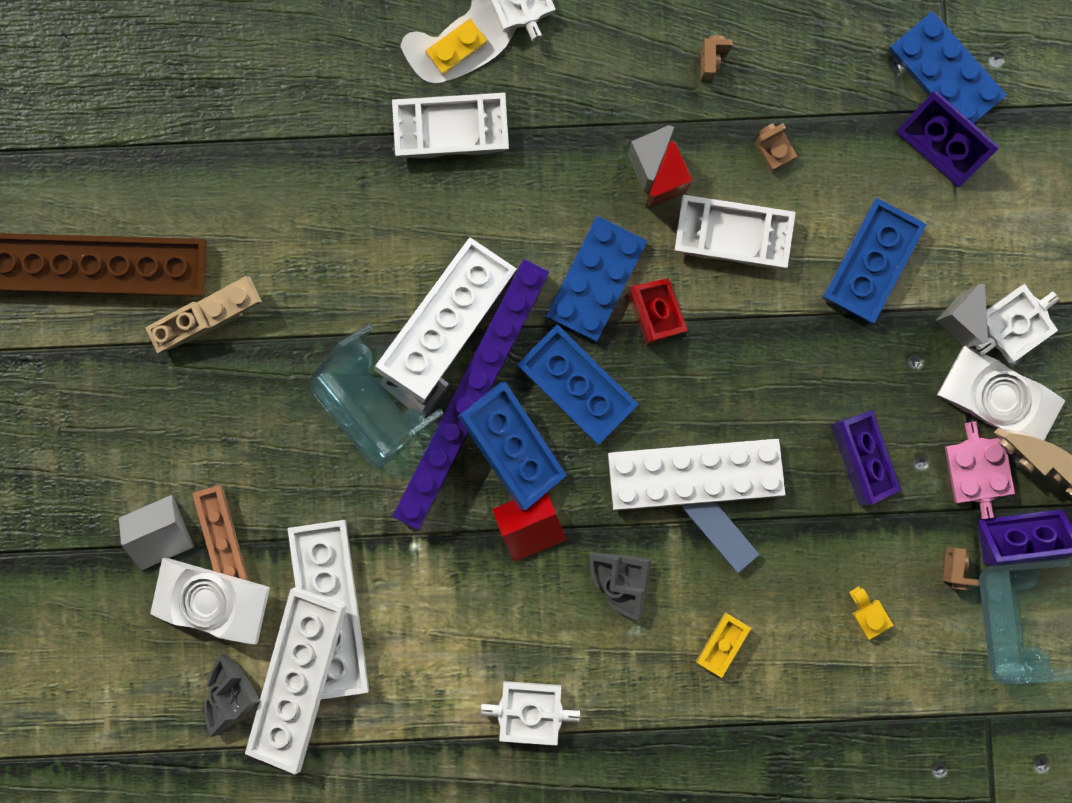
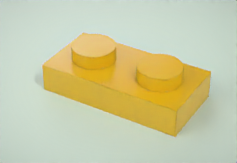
M470 18L425 50V53L443 76L485 46L487 39Z
M725 612L696 662L722 678L751 628Z

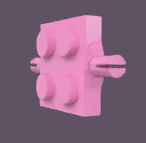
M977 421L964 423L968 440L957 445L945 446L955 503L966 501L979 502L981 518H993L991 500L999 496L1015 494L1008 454L1000 446V438H979Z

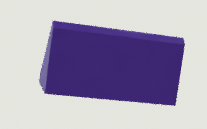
M936 90L920 104L896 131L958 187L999 149L996 143Z
M873 410L830 424L859 505H871L901 491Z
M1063 509L978 520L983 564L998 566L1072 557V526Z

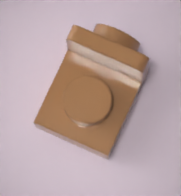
M714 35L704 39L701 46L700 80L712 81L715 73L720 71L721 56L716 53H729L733 46L732 39H725L721 35Z
M774 123L766 126L759 131L760 136L755 141V145L771 172L797 157L784 133L786 129L784 123L777 127Z
M946 547L943 581L951 582L954 589L970 590V585L979 586L980 580L964 578V572H967L969 566V557L966 555V549Z

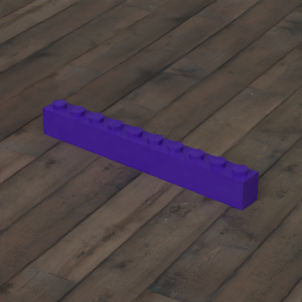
M526 259L522 260L392 517L418 530L421 529L469 435L458 416L487 394L494 386L549 277V271Z

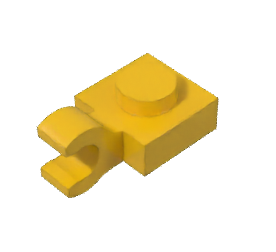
M859 586L849 592L859 609L852 613L866 639L870 640L894 626L879 600L876 599L870 603L863 588L860 589Z

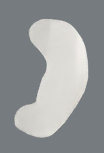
M472 0L470 10L448 26L439 37H431L417 31L410 32L404 36L401 42V49L416 74L428 82L441 83L463 76L494 59L505 49L517 28L503 33L490 1ZM471 18L487 39V44L442 76L426 55L425 50Z

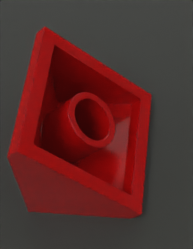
M672 141L668 145L645 206L648 208L686 193L692 182L676 143Z
M669 278L634 285L629 288L627 294L646 346L688 331Z
M547 492L526 510H520L514 500L492 509L514 562L567 540Z

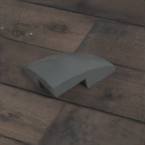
M591 553L590 570L596 588L600 589L602 587L610 598L607 603L616 611L629 618L639 620L647 591L651 559L618 554Z
M221 654L208 678L207 685L211 686L209 700L204 701L205 719L210 737L222 733L237 723L261 702L242 670L227 654Z

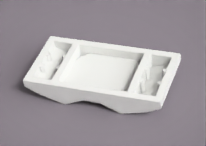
M505 93L392 100L396 157L433 158L456 154L481 155L509 150Z
M683 195L674 252L705 259L734 261L751 266L787 269L796 212Z
M966 346L962 347L937 394L938 397L996 429L1015 430L1045 440L1065 402L1064 399L1042 384L1026 378L1009 369L1000 361L988 355L982 356L979 354V351Z
M162 558L150 614L174 625L206 631L218 638L257 644L270 587L169 558Z

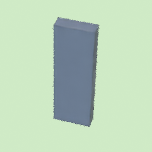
M716 502L685 504L681 507L736 573H739L760 555Z

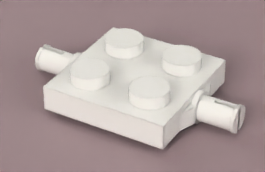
M489 0L503 33L517 27H526L531 41H536V38L537 40L542 38L536 22L554 14L556 10L552 0Z
M1025 284L1019 286L986 310L988 343L976 346V350L982 349L979 351V354L984 356L988 351L996 347L1001 351L1009 364L1015 362L1058 331L1050 320L1047 309L1058 303L1059 297L1053 298L1057 294L1050 292L1046 297L1039 300L1032 295Z
M504 681L503 696L499 705L482 704L481 716L498 717L500 724L499 741L557 745L558 730L562 721L579 723L580 710H563L560 701L561 685Z

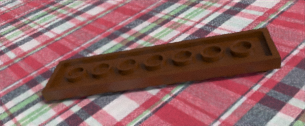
M0 233V291L205 297L207 240L195 238Z

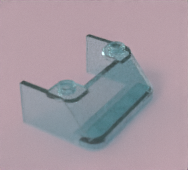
M370 323L335 346L310 377L309 387L314 396L366 460L375 467H382L421 436L444 412L439 409L425 419L424 415L416 409L410 408L403 413L399 410L368 372L373 362L372 353L362 341L374 328Z
M1068 557L998 566L992 565L986 567L980 573L979 584L990 673L997 682L1001 684L1072 681V667L1051 668L1049 655L1044 649L1036 646L1024 647L1017 590L1030 589L1037 584L1039 569L1071 566V561Z

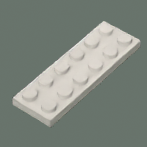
M469 237L376 364L374 371L423 403L517 269Z
M779 439L608 453L613 511L785 496Z
M346 520L288 528L295 587L347 606L321 699L368 693L369 684Z
M297 587L291 588L262 690L261 702L257 708L245 751L246 755L293 774L301 772L347 606Z

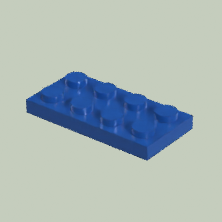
M933 11L888 49L928 96L936 90L973 124L1007 95Z
M875 198L822 299L871 325L874 324L927 224L881 199Z
M596 216L546 318L597 343L647 240Z
M558 324L517 364L597 445L639 405Z
M506 382L499 383L458 416L520 510L529 508L567 476Z

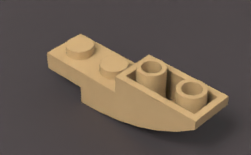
M245 276L201 301L191 302L145 328L156 352L162 353L241 317L243 312L262 303L251 278Z
M1001 428L994 432L1001 439L999 444L1010 454L1015 452L1021 458L1018 463L1030 473L1036 471L1042 475L1047 474L1058 484L1062 482L1067 487L1065 492L1072 498L1071 454L1047 441L1026 433Z

